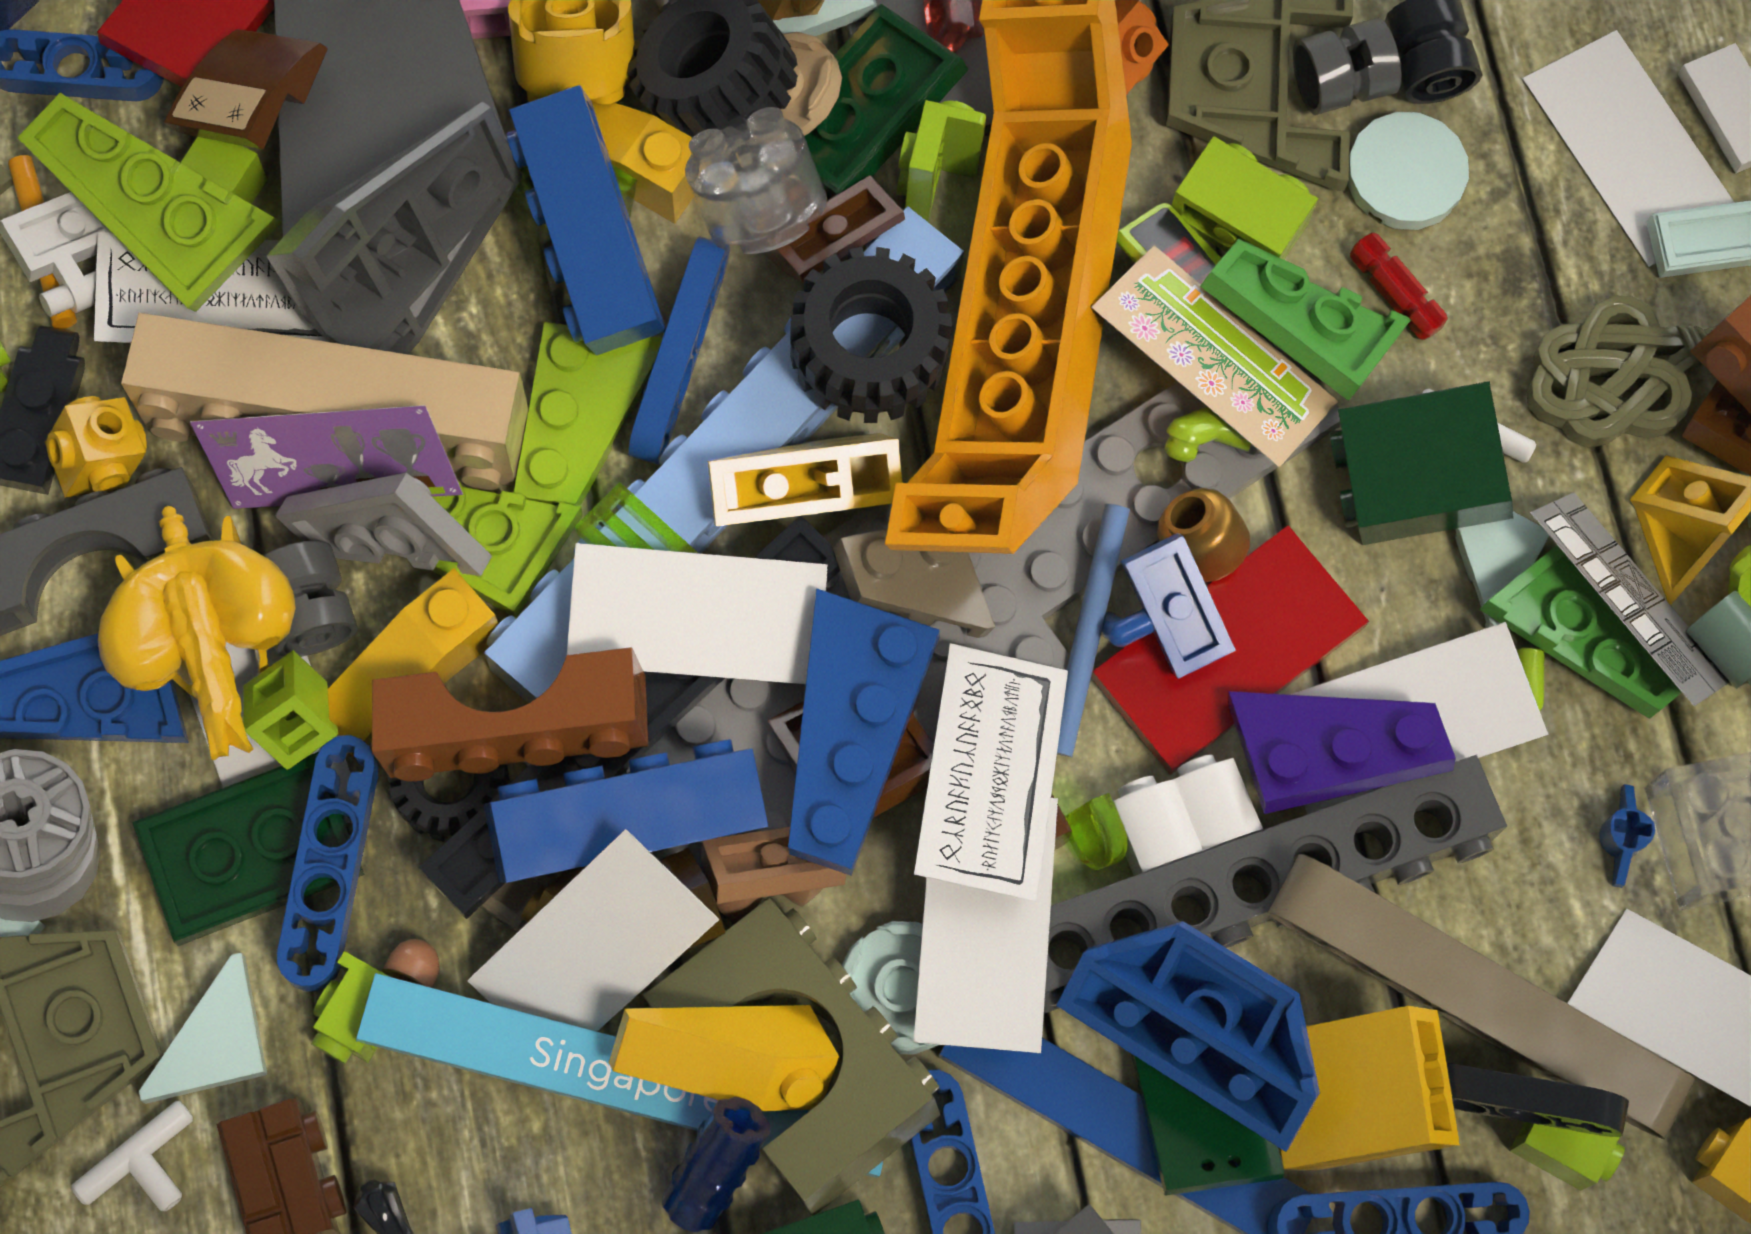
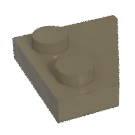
M887 529L843 537L833 547L851 600L886 612L897 613L904 618L928 626L937 620L967 628V636L975 638L985 637L995 628L968 552L890 550L885 545Z

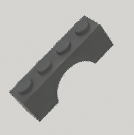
M182 467L174 470L160 468L146 472L137 478L134 485L112 493L109 491L89 493L79 498L72 508L53 515L40 513L27 516L16 522L12 530L0 534V636L37 622L38 606L44 587L53 574L73 558L89 552L110 550L129 554L146 563L165 553L167 546L162 538V528L159 525V521L163 518L161 512L166 506L174 507L176 513L183 516V523L188 529V539L191 544L214 541L195 489Z

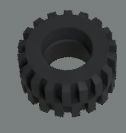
M678 0L672 5L668 2L659 9L661 14L655 20H648L642 28L644 36L642 39L634 42L633 55L635 58L628 65V74L633 79L630 85L634 94L650 114L706 145V154H712L717 147L722 153L735 150L736 143L744 140L748 144L758 138L756 133L764 126L769 129L778 120L775 116L779 109H786L791 100V96L787 91L796 87L798 75L793 70L798 65L796 55L792 51L790 43L757 0Z
M862 247L849 249L848 260L843 262L840 261L836 254L824 260L823 274L812 269L805 277L804 291L797 290L793 301V315H791L790 358L793 369H798V382L804 392L811 389L815 390L814 403L824 410L831 403L837 405V417L850 421L853 412L864 413V423H877L878 413L886 411L890 420L903 417L906 403L917 409L926 401L927 390L935 391L941 380L942 369L946 365L952 328L951 314L947 313L948 299L943 289L934 291L936 277L927 268L920 273L914 271L916 259L904 253L899 261L890 259V249L876 247L875 256H864ZM870 313L884 316L897 324L905 334L907 341L901 348L890 355L879 358H865L854 355L844 349L835 339L833 331L849 317Z

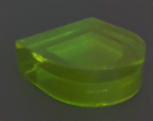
M1109 793L1093 798L1065 815L1072 829L1069 841L1077 857L1085 865L1092 869L1100 870L1124 859L1128 846L1127 834Z

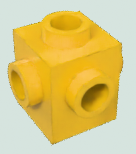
M88 396L77 399L64 407L54 427L48 434L45 445L49 460L55 469L66 498L96 491H113L125 488L146 454L147 440L141 422L133 419L126 397L101 400L96 396Z

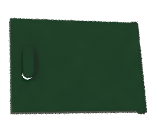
M1131 1054L1165 1196L1283 1179L1285 1173L1277 1146ZM1230 1160L1237 1162L1238 1167L1235 1164L1230 1163Z

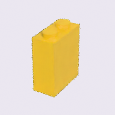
M1404 1006L1306 1026L1320 1094L1290 1148L1285 1152L1278 1147L1284 1169L1316 1171L1460 1145L1438 1010Z

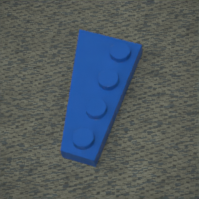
M816 588L788 843L789 855L852 876L939 640V629Z

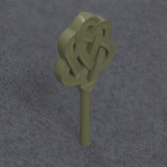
M1613 295L1595 304L1584 323L1562 324L1545 333L1533 356L1536 371L1526 390L1528 408L1540 421L1561 428L1572 442L1587 448L1609 444L1624 433L1647 439L1668 435L1685 418L1689 411L1692 392L1686 374L1692 373L1697 367L1702 365L1690 350L1716 326L1704 330L1697 326L1683 325L1660 327L1650 306L1633 296ZM1612 322H1617V323H1623L1624 325H1620V324H1610V323H1612ZM1654 354L1672 355L1668 360L1653 357ZM1589 376L1610 377L1601 386L1589 381ZM1635 382L1642 383L1643 385L1626 402L1620 399ZM1552 389L1561 397V399L1556 397L1552 393ZM1664 394L1666 402L1664 410L1649 411Z

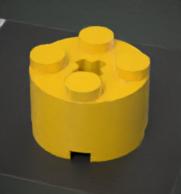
M510 0L508 16L515 78L518 84L526 90L529 102L577 85H581L590 100L597 104H612L624 97V86L632 79L628 74V65L635 58L633 55L634 31L631 0Z

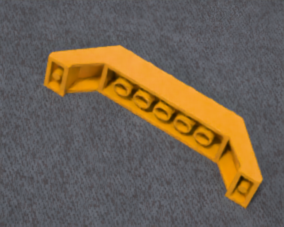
M982 0L979 21L985 31L994 114L935 449L930 458L907 483L895 484L885 545L890 550L1014 554L1078 484L1104 318L1091 307L1109 290L1132 148L1115 0Z

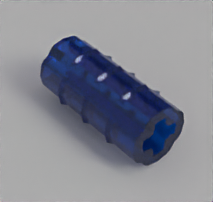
M740 1097L721 1099L714 1106L707 1120H703L700 1124L696 1139L685 1149L684 1159L673 1170L672 1180L662 1196V1206L673 1223L691 1232L710 1230L716 1224L722 1212L732 1204L734 1192L745 1182L749 1167L755 1165L759 1159L760 1149L770 1134V1123L758 1106Z

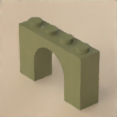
M769 897L725 931V934L716 938L645 993L643 997L650 1008L810 1005L816 1015L825 1019L839 1032L843 1043V1061L835 1085L817 1106L763 1148L773 1167L813 1216L940 1116L936 1101L932 1095L939 1089V1085L917 1057L914 1056L905 1062L896 1052L891 1043L898 1036L876 1007L872 1006L864 1012L855 1002L850 993L857 989V986L842 965L834 957L823 963L814 952L810 944L817 940V938L801 915L794 908L783 914Z

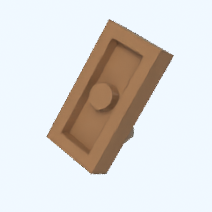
M790 827L718 837L701 842V862L719 911L733 924H736L758 907L763 897L783 894L791 902L803 907L817 896L823 888L845 885L846 874L789 855Z

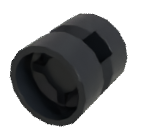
M1405 0L1387 13L1385 23L1392 33L1399 57H1401V81L1408 101L1416 104L1446 101L1471 90L1480 82L1483 75L1472 40L1466 38L1469 26L1461 0Z

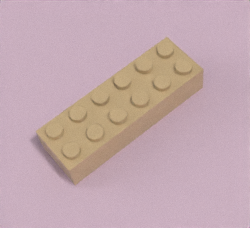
M138 313L121 382L147 429H150L152 434L160 438L177 442L187 441L189 436H196L190 421L426 405L455 476L461 478L464 484L482 490H496L499 488V484L515 487L528 415L520 372L146 313Z

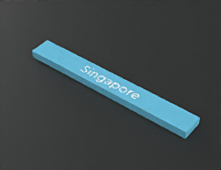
M375 973L356 1037V1042L764 1148L810 1111H757L613 1072L608 1062L616 1039L615 1036ZM883 1161L866 1175L875 1178L879 1177Z

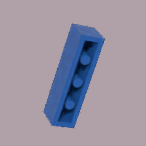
M577 85L509 109L516 130L506 133L507 140L518 168L528 166L534 188L525 190L526 199L537 226L547 225L553 246L544 248V254L555 283H566L572 304L564 306L563 312L573 340L575 342L584 340L585 344L597 356L665 332L666 327L595 110L581 85Z
M728 739L692 747L695 760L670 765L668 754L665 752L628 760L629 774L605 778L603 766L563 773L566 787L547 791H539L537 779L497 787L500 800L484 803L483 805L499 882L508 883L587 866L625 829L649 852L769 827L753 748L734 752L732 740Z

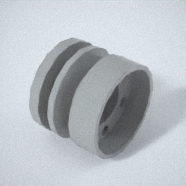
M13 749L0 753V918L11 921L35 922L60 915L83 898L97 876L100 848L84 783L66 762L43 751ZM22 818L26 825L17 827L14 820Z

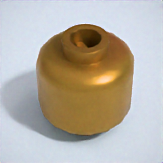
M1199 488L1189 490L1177 496L1164 509L1158 521L1157 536L1159 541L1176 533L1184 536L1204 582L1217 581L1233 573L1243 563L1250 548V533L1245 521L1232 502L1217 490Z

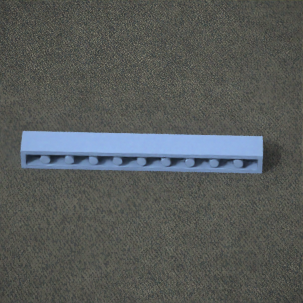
M907 206L903 210L905 220L866 243L865 247L867 249L864 251V256H875L876 247L890 249L889 258L899 261L904 253L916 259L914 268L916 273H920L927 268L936 277L934 291L943 289L946 292L961 276L964 251ZM870 313L849 317L833 331L835 339L844 349L854 355L865 358L887 356L905 336L900 327L890 319ZM791 318L784 328L786 335L772 350L767 346L761 348L747 363L743 371L745 378L730 394L726 390L719 392L704 409L701 415L703 422L688 438L684 434L676 437L667 446L659 459V464L662 466L646 482L638 479L632 483L617 503L616 507L619 511L604 527H601L599 524L592 526L580 538L578 543L701 554L728 525H714L707 461L805 443L838 408L837 405L831 403L826 410L822 409L814 403L815 390L811 389L804 392L799 384L798 369H793L790 358ZM574 558L560 573L555 569L548 572L533 589L530 596L533 602L517 618L510 615L502 620L487 639L489 648L484 654L490 670L528 703L538 698L551 686L557 678L567 656Z

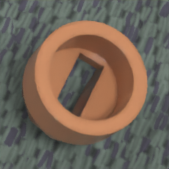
M410 939L401 942L390 953L382 972L392 978L433 988L440 971L439 958L434 947L425 940Z

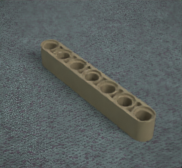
M1299 854L1267 913L1289 929L1425 1007L1438 1010L1439 1015L1554 1081L1602 1089L1625 1097L1629 1100L1626 1122L1655 1137L1666 1138L1695 1082L1694 1077L1672 1063L1311 857Z

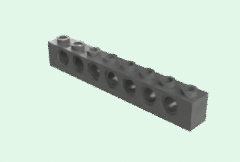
M1476 754L1456 761L1453 771L1389 785L1051 905L1048 946L1058 940H1068L1076 944L1083 954L1090 947L1114 941L1110 932V923L1121 918L1133 920L1140 926L1142 932L1178 923L1180 921L1172 912L1171 902L1179 897H1189L1200 904L1204 913V921L1202 923L1190 926L1222 946L1229 948L1252 938L1254 935L1251 927L1273 920L1267 913L1294 865L1293 858L1296 855H1311L1319 862L1374 892L1371 885L1373 883L1393 876L1398 885L1415 881L1434 871L1432 862L1454 855L1457 863L1460 864L1494 850L1491 841L1507 827V824ZM1427 812L1434 815L1441 824L1442 837L1430 838L1420 833L1414 823V813ZM1368 833L1376 837L1382 845L1383 857L1377 860L1363 857L1355 848L1354 835ZM1241 875L1255 878L1263 888V901L1247 903L1241 900L1234 892L1233 878ZM1274 919L1277 928L1286 927ZM1049 953L1047 955L1044 1014L1059 1009L1056 1005L1075 968L1062 969L1056 966L1050 959Z

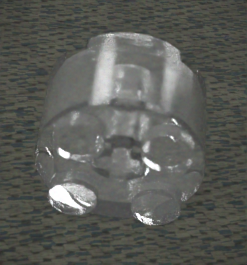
M775 107L757 110L745 120V124L735 128L729 126L723 130H704L696 134L689 142L691 156L685 168L687 182L711 240L717 247L726 251L725 243L740 245L743 254L764 253L783 247L797 240L810 229L807 219L817 207L820 215L826 207V193L802 130L794 122L785 119L782 111Z

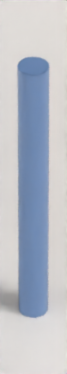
M1105 504L1066 669L1068 675L1057 755L1073 757L1130 509L1115 504Z

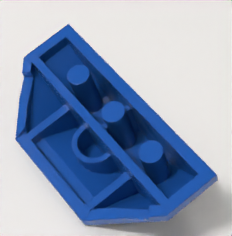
M1184 921L1086 949L1056 1005L1285 1152L1292 1145L1320 1094L1300 994Z

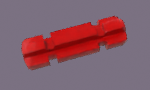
M1372 232L1364 236L1353 246L1350 252L1352 261L1363 273L1370 272L1373 275L1369 281L1397 313L1407 315L1411 319L1407 325L1419 339L1426 340L1439 332L1448 320L1445 311L1434 299L1427 301L1424 296L1428 291L1398 256L1391 258L1387 254L1391 248L1379 234Z

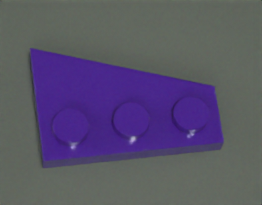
M1229 691L1228 706L1264 814L1454 770L1456 757L1436 703Z

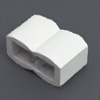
M1205 755L1181 765L1177 769L1180 777L1157 784L1154 776H1147L1134 780L1118 789L1120 798L1113 801L1108 813L1134 876L1263 830L1234 758L1216 762L1213 755Z

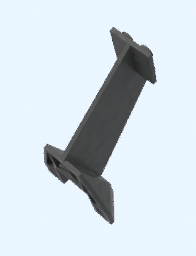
M274 0L275 31L277 36L320 42L328 50L305 103L284 101L279 112L283 238L267 254V258L305 319L328 342L409 354L420 342L523 177L508 145L460 0Z

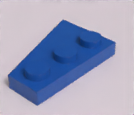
M99 633L0 661V738L189 743L173 679L165 686L149 691L123 687L105 670L99 654Z

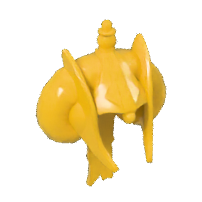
M166 506L161 512L163 518L159 521V525L162 528V538L167 546L165 553L149 560L136 570L123 555L115 557L116 565L124 581L116 588L100 619L98 647L101 661L105 670L125 688L149 691L161 688L173 679L188 694L197 699L208 740L211 760H216L222 756H229V745L250 753L254 748L249 742L241 717V698L236 689L231 657L225 645L228 642L237 648L254 649L258 674L269 667L266 650L278 645L290 633L296 609L293 590L288 578L272 560L241 544L231 516H226L223 519L221 540L191 544L188 539V529L183 523V516L177 514L174 507Z

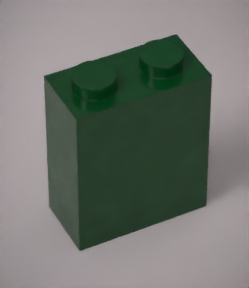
M1490 381L1338 409L1341 430L1330 432L1332 451L1336 469L1348 467L1352 488L1340 491L1346 528L1358 526L1363 545L1513 519L1512 497Z

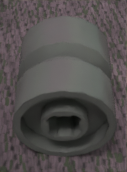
M1378 17L1343 27L1340 37L1330 30L1295 40L1293 46L1294 73L1303 102L1313 115L1350 106L1353 95L1361 102L1398 93L1401 86L1399 54L1392 33L1381 18Z
M304 541L275 549L264 555L272 560L288 578L295 598L296 609L290 633L275 646V650L280 656H285L292 650L300 657L317 654L348 641L356 634L358 627L348 596L345 592L335 590L340 585L342 577L333 548L329 543L323 541Z

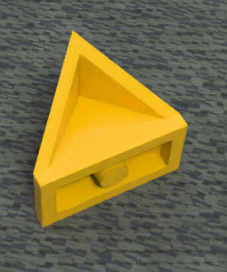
M1666 455L1631 497L1630 501L1637 513L1666 600L1670 605L1673 604L1751 511L1750 476Z

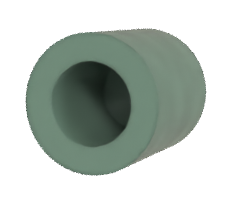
M1735 590L1701 616L1686 632L1730 683L1738 689L1746 682L1751 686V607Z

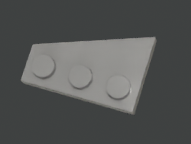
M408 473L288 496L275 515L302 542L323 541L329 543L337 559L379 564L384 554H391L407 558L414 568L434 570L438 561L442 560L457 562V567L462 574L481 576L492 557L478 541L431 497L429 488L420 480L411 477Z

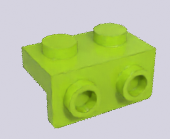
M925 101L918 133L906 131L898 168L901 171L896 194L906 196L905 208L907 206L929 222L941 170L969 177H977L986 115L984 113L974 111L969 105L958 101H944L941 103Z

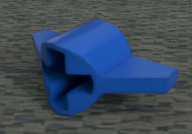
M1624 784L1621 787L1619 810L1602 824L1599 832V839L1603 849L1610 856L1615 857L1612 886L1620 888L1626 883L1631 858L1653 840L1656 831L1652 819L1644 812L1637 810L1635 791L1632 785Z

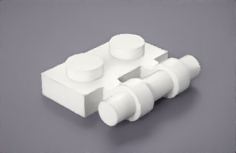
M72 192L0 220V233L29 282L52 273L58 281L59 286L39 295L42 307L49 317L69 309L74 313H78L94 305L96 271L83 276L76 263L97 255L98 231L111 232Z

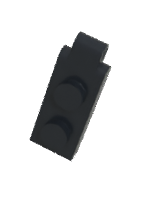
M40 325L37 329L32 348L26 346L19 348L0 409V486L45 495L49 494L55 469L49 460L45 441L64 407L76 400L85 370V359L76 356L80 341L78 332Z

